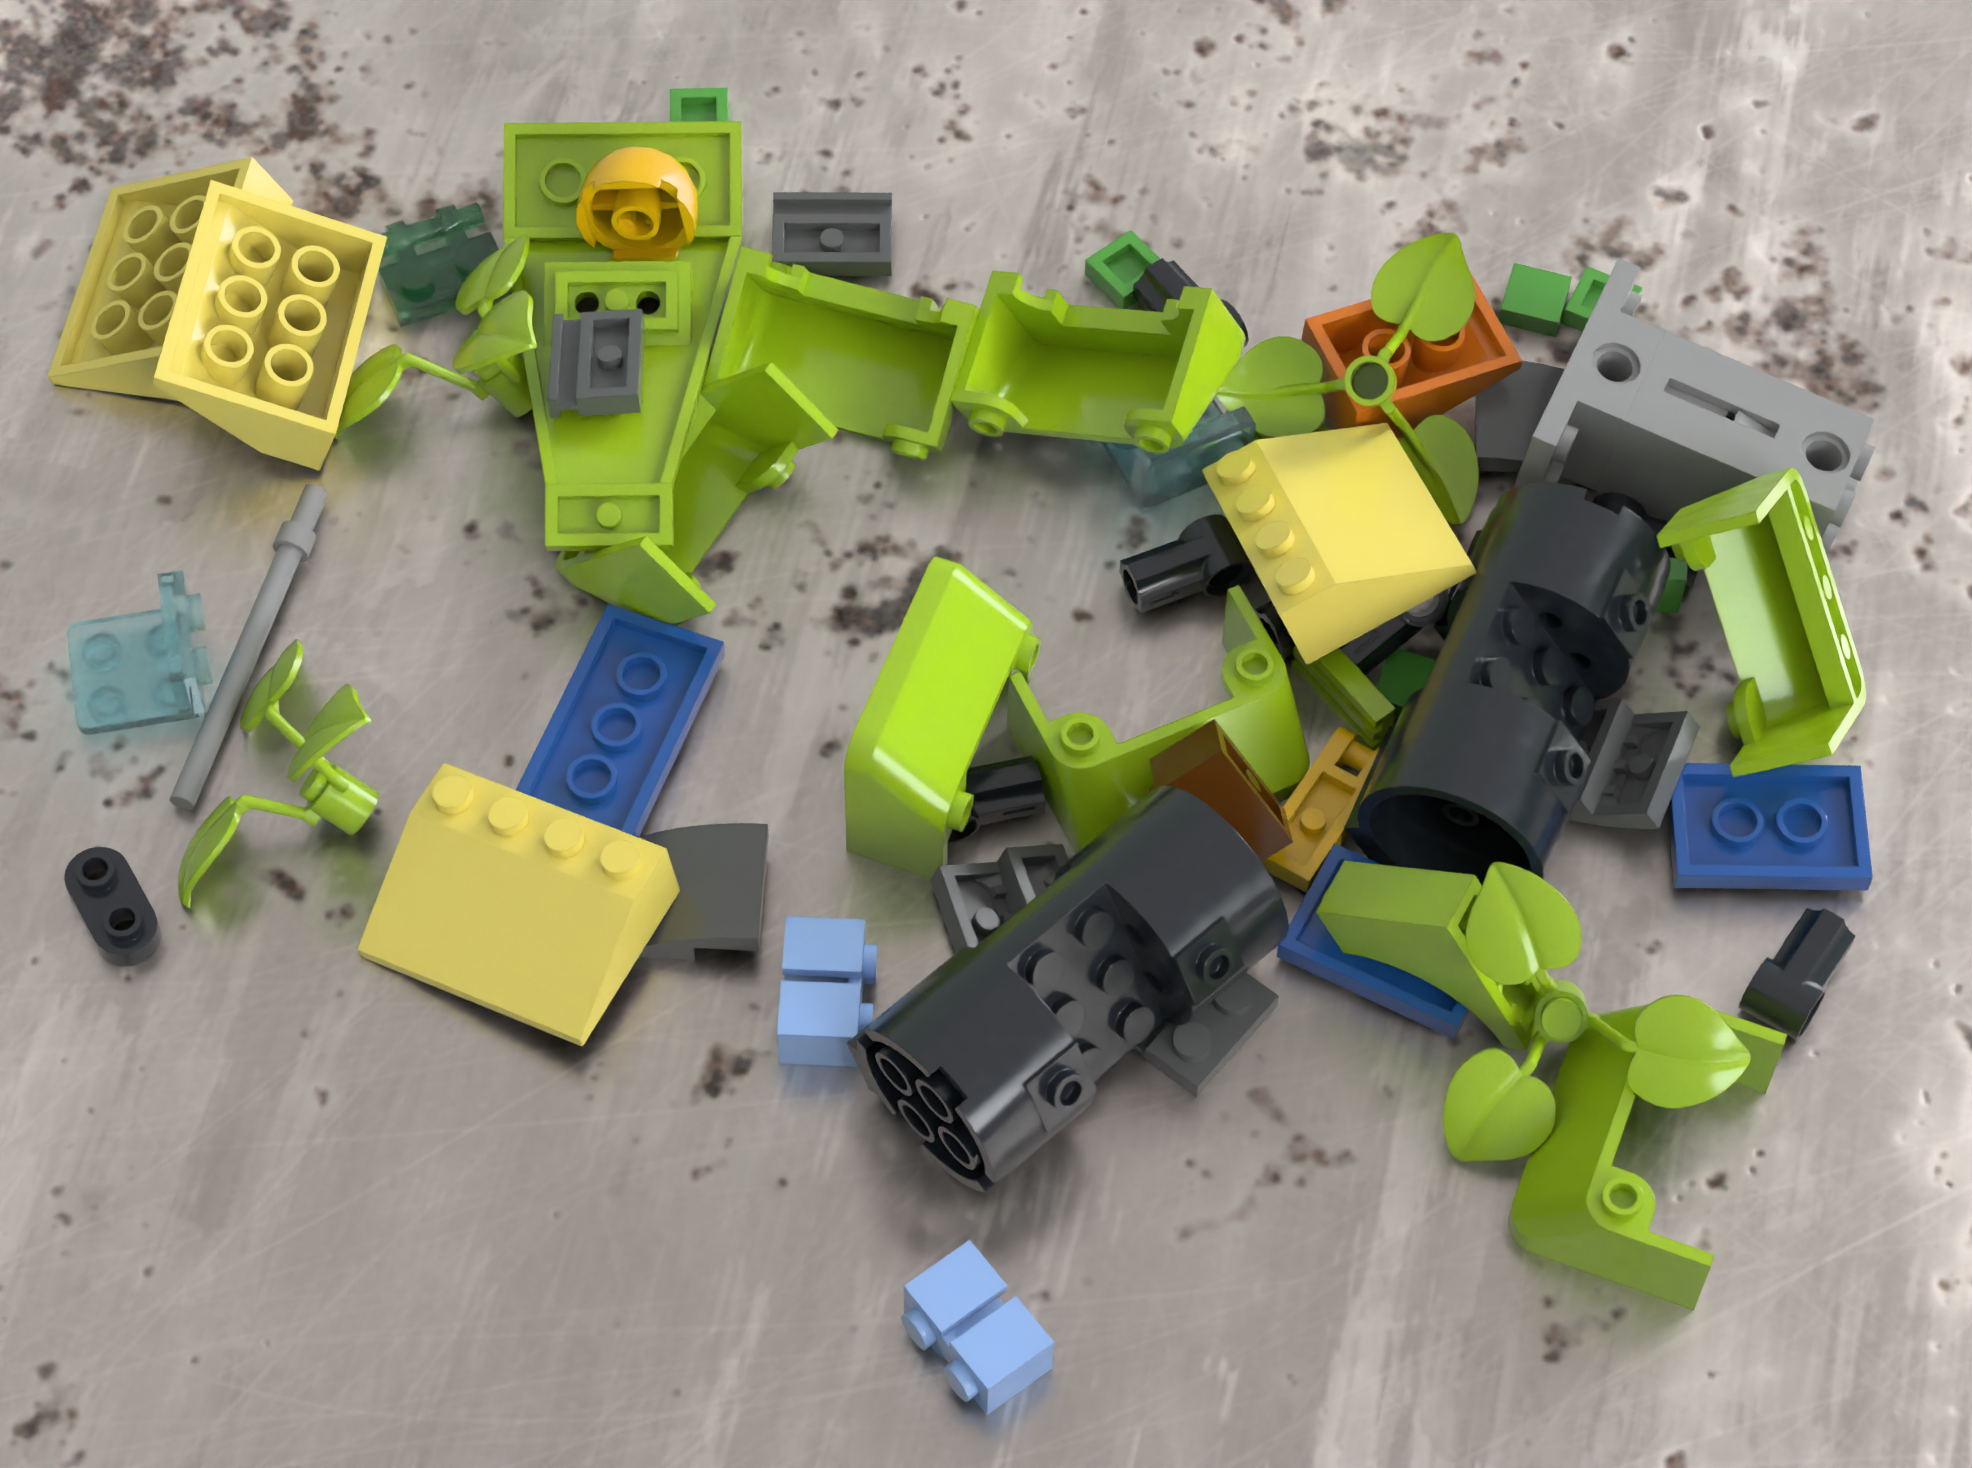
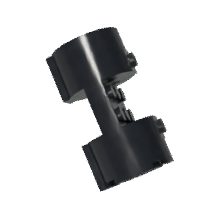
M1560 483L1524 484L1512 488L1500 496L1496 506L1490 512L1483 529L1476 531L1466 553L1477 573L1451 587L1447 610L1434 625V628L1444 640V644L1428 680L1423 688L1415 691L1407 699L1396 725L1389 726L1344 827L1368 859L1381 865L1471 874L1477 877L1481 885H1483L1489 866L1494 862L1511 864L1530 871L1542 879L1545 878L1585 782L1587 769L1591 762L1578 744L1585 726L1592 719L1596 700L1616 693L1625 684L1670 575V559L1666 548H1660L1656 537L1657 534L1639 516L1622 506L1617 515L1602 506L1583 500L1587 489Z
M1174 786L1157 787L1043 881L1046 887L1044 891L975 948L964 947L847 1042L869 1090L881 1097L893 1116L901 1111L909 1125L926 1140L920 1146L921 1149L941 1168L964 1185L977 1191L986 1192L995 1183L1005 1179L1093 1103L1094 1093L1098 1091L1094 1082L1138 1043L1144 1041L1163 1022L1173 1025H1183L1189 1022L1287 937L1289 923L1286 908L1267 869L1241 835L1214 809L1191 793Z

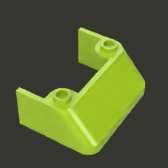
M772 362L704 385L700 392L673 488L674 550H660L647 536H643L598 551H561L555 562V569L573 586L607 603L674 626L680 625L688 619L710 614L716 603L700 588V581L692 574L696 566L748 493L767 487L769 490L779 487L794 471L796 464L792 459L800 449L833 439L839 429Z
M1791 467L1762 475L1679 509L1656 536L1660 548L1672 546L1673 552L1679 561L1686 560L1694 571L1704 569L1740 681L1734 691L1733 701L1728 702L1726 706L1730 731L1736 739L1742 738L1744 744L1730 764L1733 777L1832 756L1866 701V688L1862 668L1806 488L1798 471Z
M937 556L929 563L854 729L844 763L846 851L931 879L939 866L947 865L948 839L952 830L962 832L969 819L974 795L965 792L966 773L1006 681L1009 682V676L1020 671L1027 684H1029L1041 646V638L1033 636V622L959 563Z
M1239 585L1228 589L1222 644L1228 654L1222 664L1221 680L1230 699L1121 743H1117L1103 720L1089 713H1070L1048 722L1021 671L1009 676L1007 729L1022 757L1032 755L1034 760L1037 761L1042 777L1044 797L1075 854L1149 794V788L1154 786L1149 759L1213 719L1221 726L1279 802L1289 799L1309 770V752L1285 662Z
M1648 1004L1599 1013L1598 1015L1602 1021L1620 1034L1636 1041L1634 1032L1635 1021L1642 1009ZM1717 1011L1751 1055L1748 1067L1735 1083L1766 1093L1784 1047L1787 1034ZM1586 1028L1577 1039L1569 1043L1552 1090L1556 1105L1555 1124L1546 1141L1538 1149L1531 1152L1528 1157L1508 1217L1509 1231L1515 1242L1531 1253L1694 1310L1715 1255L1649 1232L1656 1208L1655 1196L1651 1187L1640 1176L1612 1166L1636 1097V1093L1632 1091L1627 1080L1628 1065L1634 1053L1619 1049L1593 1029Z

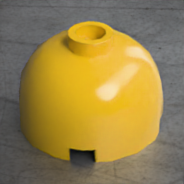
M633 146L616 149L594 164L585 178L576 207V225L585 241L593 248H595L596 241H598L603 246L613 249L611 258L617 261H671L678 257L680 247L687 244V242L690 245L694 239L698 209L697 190L685 167L672 156L653 148Z

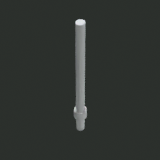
M305 485L290 521H284L281 524L274 540L273 549L276 552L170 796V802L180 809H194L299 562L307 561L317 536L313 529L328 497L327 491L318 485Z

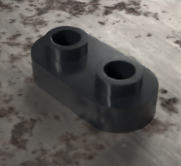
M93 847L77 854L69 862L65 870V886L70 900L99 954L107 962L117 966H134L146 961L155 953L160 944L161 930L156 914L127 860L118 851L107 847ZM107 871L106 875L99 880L87 879L94 872ZM123 920L134 921V924L127 930L119 931L114 929L116 924Z

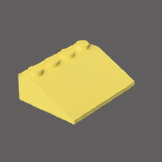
M253 157L111 188L47 376L54 385L177 400L154 386L152 381L210 181L213 180L290 206L293 204V200Z
M211 180L152 384L257 451L320 471L336 435L387 237Z
M1388 423L1259 439L1238 450L1227 453L1220 460L1202 469L1207 482L1306 665L1477 573Z
M443 763L409 814L357 951L365 959L583 1047L677 897L680 888L667 848Z

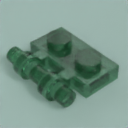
M478 202L457 209L454 204H450L436 209L435 216L405 225L403 220L386 225V232L379 234L387 237L382 258L394 254L397 263L379 268L378 272L380 283L400 328L455 310L458 292L466 278L484 259L499 250L491 231L469 239L465 233L466 230L485 224L483 212ZM442 238L447 243L445 247L421 255H417L414 249Z

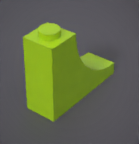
M1344 861L1316 911L1342 952L1374 959L1423 979L1453 997L1475 1014L1496 1035L1505 1048L1527 1051L1534 1034L1538 1030L1534 1020L1533 1001L1541 985L1538 983L1535 974L1527 981L1517 985L1501 984L1482 974L1473 964L1466 945V926L1469 913L1482 888L1477 877L1471 874Z

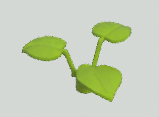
M1448 232L1420 238L1392 255L1378 271L1371 290L1373 311L1380 319L1389 323L1399 324L1394 335L1384 348L1379 351L1378 356L1366 355L1359 357L1348 366L1344 378L1321 382L1323 363L1319 354L1311 346L1300 339L1290 336L1269 338L1248 350L1238 361L1216 394L1219 401L1243 425L1272 438L1312 433L1317 430L1324 422L1326 414L1321 394L1346 390L1348 395L1360 405L1366 407L1381 406L1403 435V438H1398L1397 440L1447 523L1455 525L1464 523L1475 503L1479 484L1478 458L1471 437L1456 421L1444 415H1432L1425 418L1413 431L1409 423L1391 401L1396 391L1397 377L1394 369L1388 363L1391 356L1406 338L1409 330L1424 341L1437 342L1457 334L1470 319L1475 303V288L1459 237L1455 233Z
M526 234L521 235L509 245L497 250L484 259L469 274L458 292L455 304L456 309L462 315H468L478 308V313L482 318L478 329L463 342L453 358L452 367L458 373L411 353L401 355L402 349L396 344L379 350L366 359L351 374L334 437L337 441H339L342 430L369 415L390 396L397 386L402 372L408 368L419 369L467 389L481 401L491 395L514 417L523 416L532 409L525 363L520 354L537 348L532 327L533 299L526 291L519 290L493 306L494 299L501 297L512 288L524 268L530 245V238ZM474 370L480 378L478 381H475L461 374Z
M295 639L284 650L275 665L263 675L255 686L243 709L240 718V728L246 732H251L265 716L299 749L288 767L286 777L292 782H296L311 766L314 767L304 781L299 793L301 797L307 800L306 807L245 794L237 799L227 796L200 825L184 852L178 874V894L180 902L189 909L193 887L229 842L241 816L247 811L256 809L302 819L313 827L322 817L347 834L353 835L366 822L378 801V791L336 764H331L323 756L354 731L371 722L369 715L360 704L358 692L354 687L345 684L330 698L311 723L305 738L280 715L278 699L289 689L295 680L302 662L303 643L298 639Z
M1494 862L1489 866L1482 888L1468 916L1466 926L1468 954L1473 964L1482 974L1501 984L1517 985L1527 981L1535 974L1538 983L1541 985L1533 1001L1534 1020L1538 1031L1533 1036L1531 1048L1520 1068L1506 1052L1497 1048H1488L1470 1056L1454 1073L1446 1092L1443 1108L1445 1140L1454 1158L1463 1162L1513 1160L1530 1154L1546 1141L1555 1124V1099L1546 1083L1530 1075L1536 1068L1543 1049L1549 1041L1568 1043L1577 1039L1586 1028L1593 1029L1619 1049L1634 1053L1627 1069V1080L1630 1088L1645 1101L1666 1108L1694 1106L1724 1092L1736 1082L1748 1067L1751 1058L1750 1052L1715 1009L1709 1004L1688 995L1675 994L1663 996L1642 1009L1636 1018L1634 1026L1636 1041L1620 1034L1602 1021L1598 1014L1588 1012L1585 996L1577 985L1567 980H1554L1547 972V969H1560L1570 965L1580 953L1582 942L1581 925L1571 904L1552 885L1530 871L1502 862Z

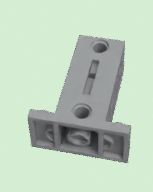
M1618 258L1532 436L1513 488L1530 483H1558L1560 477L1563 476L1600 493L1615 492L1632 497L1643 506L1646 513L1669 522L1681 508L1762 475L1793 467L1800 474L1806 488L1827 556L1837 531L1842 526L1854 500L1857 481H1861L1874 453L1875 447L1864 443L1874 419L1635 318L1634 315L1642 295L1633 292L1632 289L1641 267Z

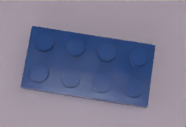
M607 604L516 791L639 838L724 659V642Z

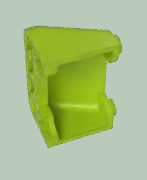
M741 246L703 386L772 362L838 429L891 442L892 453L914 460L926 461L928 452L940 453L957 409L950 399L979 313L977 306L946 298L945 304L942 305L940 310L931 298L921 296L920 300L810 273L804 266L793 264L790 267L785 264L772 262L771 253Z
M992 271L950 401L968 419V426L972 430L986 436L999 437L1003 435V432L1132 444L1148 452L1166 453L1169 451V448L1183 445L1238 363L1246 337L1212 288L1184 286L1180 301L1167 299L1163 312L1070 305L1060 292L1055 289H1047L1044 298L1034 296L1021 289L1024 278L1020 273Z

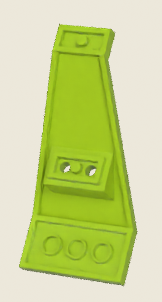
M742 122L504 123V246L509 245L523 234L530 238L527 260L520 276L512 286V293L524 290L533 299L532 327L537 348L524 351L523 357L545 480L546 550L598 551L643 536H647L660 550H674L673 488L740 249L743 244ZM633 146L656 149L676 159L685 167L697 190L698 200L695 236L690 245L687 242V244L679 248L678 257L671 261L620 262L611 258L613 249L603 246L598 241H596V246L593 248L585 241L576 225V207L584 180L593 165L614 150ZM646 297L657 299L660 302L659 309L653 314H643L645 342L641 413L579 416L578 410H562L560 417L551 418L548 405L553 314H563L564 320L581 319V313L576 309L578 303L584 298H593L599 302L596 312L637 309L642 299Z

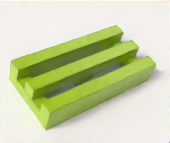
M1295 646L1293 648V655L1296 658L1292 660L1291 668L1348 730L1358 734V741L1374 751L1380 747L1389 726H1393L1396 708L1340 648L1306 665L1298 648Z

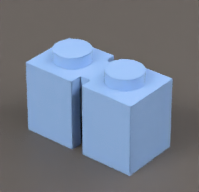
M786 916L782 975H785V979L781 980L777 1026L779 1064L858 1067L847 1042L874 1021V1004L862 1003L864 984H876L878 945L866 944L865 919Z
M968 1240L904 1285V1314L901 1316V1320L910 1337L921 1349L926 1350L931 1346L941 1359L944 1357L949 1364L943 1367V1373L955 1393L965 1402L973 1398L985 1414L988 1415L1053 1369L1054 1341L1017 1296L1005 1304L999 1299V1296L1007 1291L1008 1285L975 1245Z

